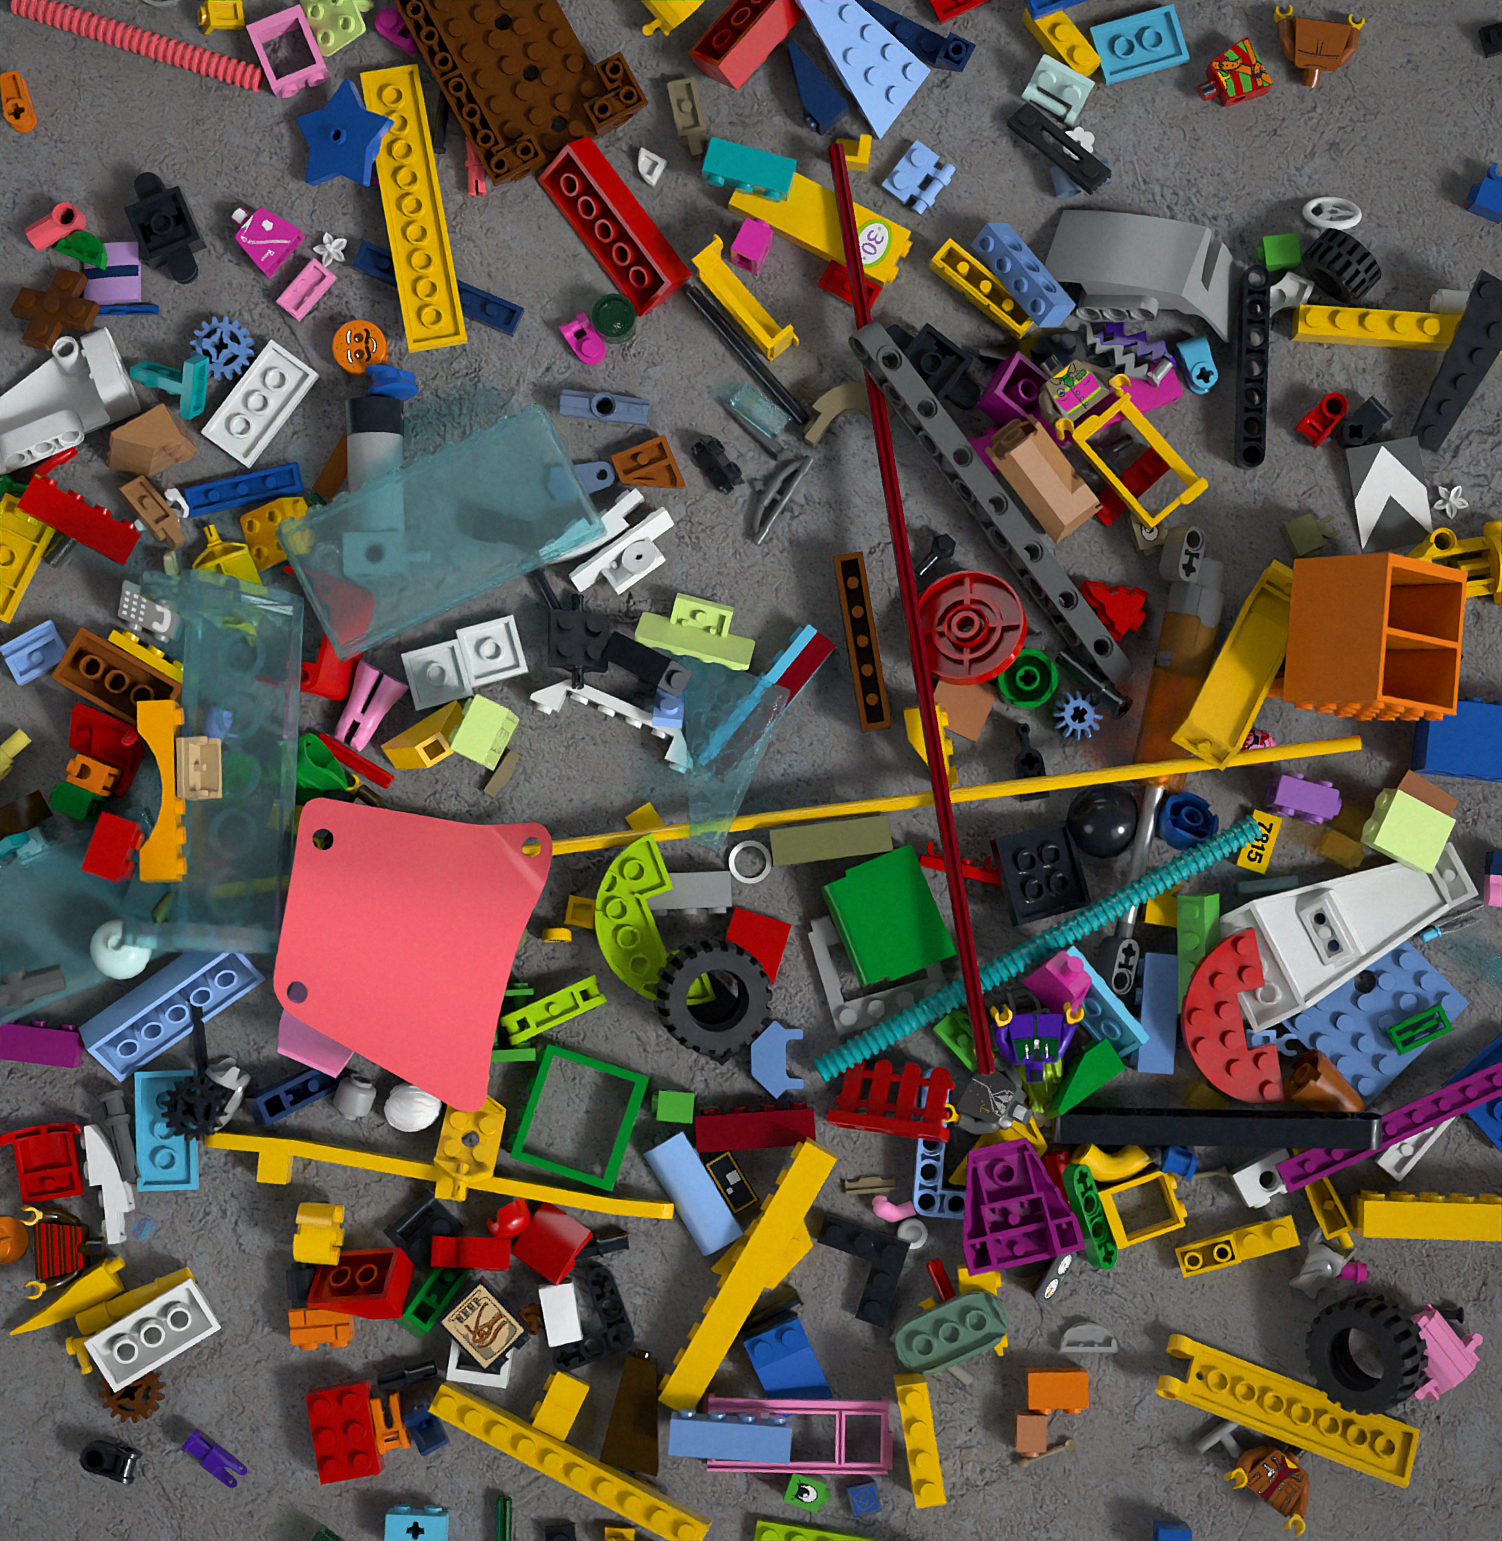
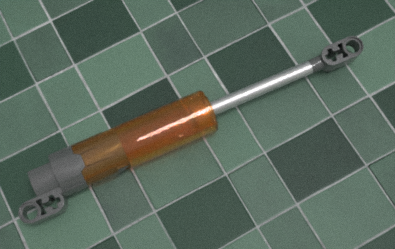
M1197 526L1173 527L1166 535L1160 562V574L1164 580L1172 581L1131 765L1185 758L1192 755V752L1171 739L1175 731L1188 716L1210 671L1226 596L1221 592L1226 565L1219 561L1202 557L1206 537L1203 530ZM1188 772L1130 780L1135 785L1146 787L1125 881L1127 886L1131 884V880L1137 881L1140 875L1145 876L1163 791L1171 793L1184 791ZM1134 906L1130 908L1131 911L1129 913L1124 911L1122 913L1123 916L1117 918L1114 936H1107L1103 939L1096 962L1095 972L1104 979L1106 985L1115 994H1125L1131 989L1138 962L1139 946L1135 940L1131 939L1138 910Z

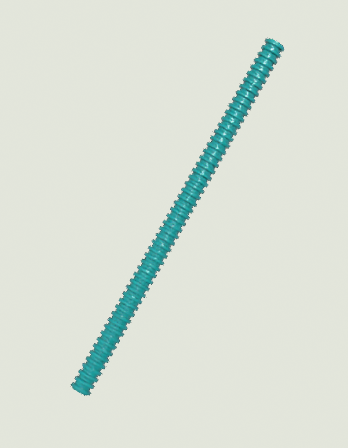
M1248 814L1245 816L1246 820L1242 821L1239 819L1237 825H1229L1230 829H1222L1221 834L1215 833L1212 835V839H1204L1205 843L1201 844L1199 842L1196 844V848H1188L1189 852H1181L1180 857H1172L1171 862H1163L1164 866H1156V870L1153 872L1151 870L1147 871L1148 875H1140L1139 880H1131L1130 885L1124 884L1122 886L1123 889H1115V893L1112 895L1110 893L1106 894L1107 898L1104 900L1099 898L1098 903H1090L1091 907L1088 909L1083 907L1082 912L1079 914L1077 911L1074 912L1072 918L1067 916L1065 918L1066 921L1063 923L1058 921L1056 927L1051 925L1049 927L1050 930L1047 932L1042 930L1040 936L1035 934L1033 936L1034 939L1031 941L1026 939L1024 945H1016L1017 949L1013 950L1010 948L1008 954L1002 953L1000 954L1001 958L997 959L995 957L992 959V963H984L985 967H978L982 994H984L983 991L986 989L988 991L992 990L991 986L993 985L999 986L1000 981H1008L1007 977L1011 975L1015 977L1016 972H1024L1025 967H1033L1032 963H1040L1041 958H1049L1048 954H1056L1057 949H1065L1064 945L1068 943L1072 945L1073 940L1076 938L1079 941L1082 939V935H1090L1089 931L1092 929L1097 931L1098 926H1106L1105 922L1108 920L1113 922L1114 917H1122L1124 911L1129 913L1131 911L1130 908L1133 906L1138 908L1140 902L1143 904L1147 903L1146 899L1149 897L1154 899L1156 893L1163 894L1165 888L1170 890L1172 884L1179 885L1181 879L1186 881L1188 875L1195 876L1197 870L1202 872L1205 870L1204 866L1208 865L1211 867L1213 861H1221L1220 857L1224 856L1227 858L1229 852H1237L1238 847L1243 849L1246 847L1245 843L1249 842L1251 844L1254 842V838H1262V832L1257 822ZM963 976L960 977L958 982L952 981L951 986H943L944 990H936L935 995H927L928 999H920L919 1004H911L912 1008H904L903 1013H895L896 1017H888L887 1022H879L878 1027L872 1026L871 1031H863L862 1036H854L855 1040H847L846 1045H838L839 1049H831L830 1054H822L823 1058H815L814 1065L821 1078L826 1082L830 1081L831 1076L837 1077L838 1072H846V1068H853L854 1063L858 1062L860 1064L863 1062V1058H871L870 1054L874 1053L876 1055L879 1053V1049H887L886 1045L890 1044L892 1046L895 1044V1040H903L902 1036L906 1035L908 1037L911 1035V1031H919L918 1027H926L929 1021L931 1023L935 1022L934 1018H942L943 1013H951V1009L954 1007L955 1009L960 1008L959 1004L961 1003L967 1004Z

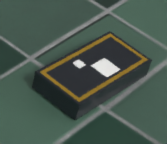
M730 1150L724 1151L704 1163L705 1168L734 1216L760 1200Z

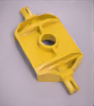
M209 525V528L206 526L203 528V531L209 543L207 544L208 548L198 556L192 568L215 626L218 628L241 630L245 633L250 648L256 647V645L262 644L256 631V625L273 605L268 599L248 545L222 542L215 525ZM228 577H235L238 581L237 589L231 593L225 592L223 589L224 580Z
M487 1095L484 1105L475 1112H463L447 1104L436 1157H434V1165L444 1175L453 1180L451 1200L456 1201L457 1196V1201H463L465 1186H468V1183L482 1181L493 1176L506 1117V1109L489 1095ZM467 1134H475L479 1142L473 1147H468L462 1143V1139Z

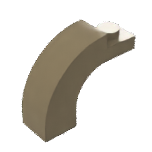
M866 382L843 384L822 395L812 406L811 412L818 416V419L816 420L812 417L804 428L803 432L806 434L804 443L814 449L830 425L843 415L854 413L865 415L872 419ZM885 397L888 421L890 423L897 412Z

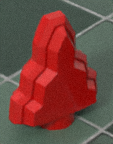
M1084 581L1079 588L1082 597L1089 606L1096 610L1097 617L1116 643L1121 640L1128 629L1135 633L1148 614L1142 610V607L1149 593L1138 587H1134L1131 590L1121 585L1110 588L1101 582Z

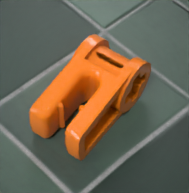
M8 71L0 74V90L5 119L17 132L28 133L32 131L36 126L37 117L24 78H21L18 71Z
M399 1392L391 1393L388 1398L390 1404L388 1407L391 1410L393 1420L392 1426L388 1425L386 1421V1410H384L382 1398L373 1397L370 1399L375 1424L376 1443L380 1455L387 1454L388 1450L403 1447L405 1450L411 1448L409 1429L402 1421L404 1412Z

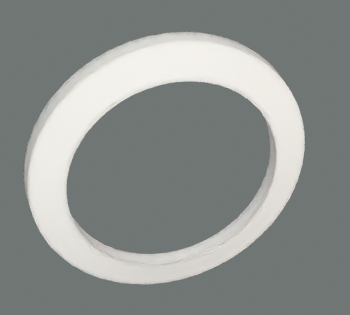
M741 842L730 853V871L736 879L743 883H757L763 880L770 872L772 865L771 855L768 849L759 842ZM747 846L759 848L766 857L765 870L755 878L741 876L734 866L737 852Z

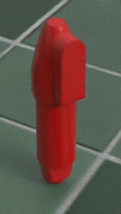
M75 446L50 456L29 474V480L31 481L35 474L40 476L46 475L58 465H65L78 455Z

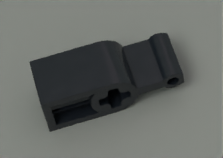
M1027 723L1019 724L1015 732L1020 738L1022 751L1014 759L1016 779L1046 776L1041 753L1030 747L1029 725ZM1026 755H1029L1030 759H1035L1036 764L1031 766V770H1028L1027 765L1022 766L1021 761L1026 758ZM1049 791L1019 794L1021 803L1050 797Z

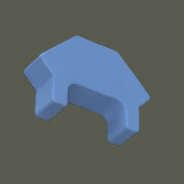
M776 1020L751 1044L752 1076L775 1098H778L786 1089L804 1088L803 1078H791L786 1074V1043L792 1039H802L803 1030L785 1029Z

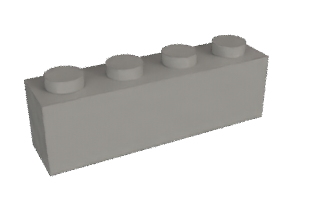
M731 871L669 873L668 875L674 889L646 899L652 916L667 915L668 909H679V915L697 914V908H708L709 914L726 913V907H732Z

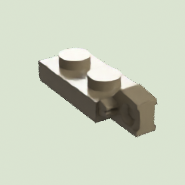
M695 76L666 82L681 146L689 145L692 161L703 159L701 143L707 141V129Z

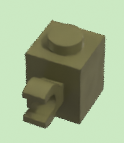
M1308 513L1279 528L1293 560L1300 557L1313 558L1320 554L1318 549L1326 545L1323 538L1332 539L1340 533L1339 529L1329 532L1325 527L1327 522L1334 519L1333 515H1328L1316 523L1312 513Z

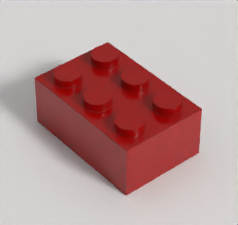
M369 1378L314 1388L305 1394L321 1485L380 1474L385 1467L383 1455H380L376 1443L375 1424L370 1399L373 1397Z

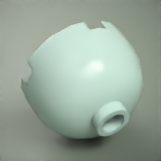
M116 919L106 922L97 929L91 940L90 953L93 963L100 972L108 977L121 980L132 978L143 971L151 956L152 948L150 938L141 926L134 921Z

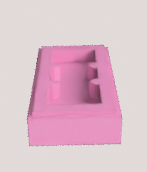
M313 257L279 296L276 303L300 322L337 277Z

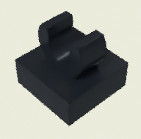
M1502 22L1481 27L1478 32L1485 57L1490 58L1501 55Z

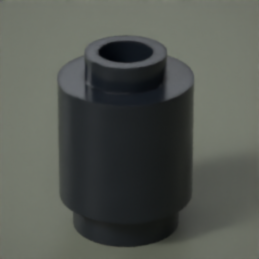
M292 1263L291 1269L286 1270L288 1300H291L292 1307L308 1306L306 1302L316 1272V1267H309V1263Z

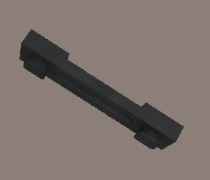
M1027 102L1007 120V127L1026 143L1032 144L1089 195H1092L1093 191L1098 189V186L1101 187L1102 183L1107 181V178H1111V170L1030 103ZM1045 130L1078 157L1081 162L1077 166L1072 164L1038 136L1039 131Z

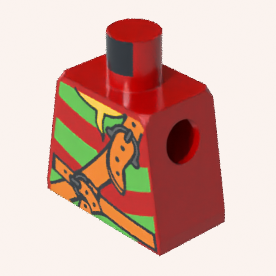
M1246 36L1208 65L1205 71L1208 80L1198 85L1197 91L1204 102L1217 96L1222 106L1228 107L1267 94L1273 83L1248 36Z

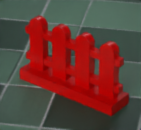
M863 1059V1062L860 1064L858 1062L854 1063L853 1068L847 1067L846 1072L842 1073L840 1071V1075L845 1076L841 1097H835L834 1104L839 1106L838 1111H828L827 1122L837 1128L948 1143L950 1131L942 1126L943 1120H949L950 1113L945 1112L948 1090L954 1091L955 1083L950 1081V1073L944 1067L934 1068L930 1079L922 1078V1070L915 1063L905 1065L902 1075L894 1074L893 1064L885 1059L879 1060L876 1063L874 1071L866 1070V1062ZM864 1079L872 1080L868 1101L860 1100ZM892 1083L900 1084L896 1105L888 1104ZM920 1086L928 1087L925 1109L916 1108ZM858 1109L867 1110L866 1114H859ZM886 1112L895 1113L894 1118L886 1117ZM914 1116L923 1117L922 1122L914 1121Z

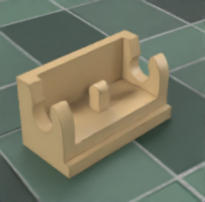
M207 736L177 738V798L192 801L222 798L220 738L207 739Z

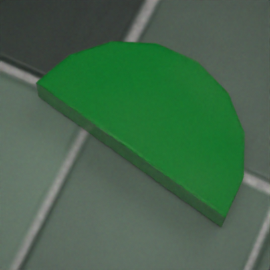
M76 230L65 239L61 238L54 249L57 252L106 270V248L101 239L87 231Z

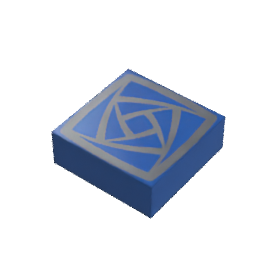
M875 1480L846 1486L853 1518L882 1511Z

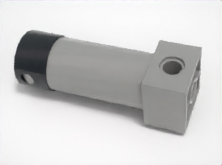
M364 396L345 401L349 533H343V573L352 582L411 580L410 562H426L431 559L429 550H410V540L405 535L403 475L404 401L384 396ZM382 552L380 560L372 562L374 554Z

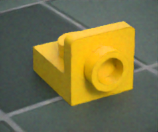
M205 0L197 11V20L199 25H202L203 34L210 35L213 29L242 30L245 26L242 0Z

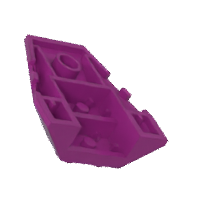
M1027 1138L968 1151L962 1250L969 1277L1085 1249L1077 1217L1073 1211H1070L1061 1196L1060 1190L1053 1184L1046 1172L1045 1166Z

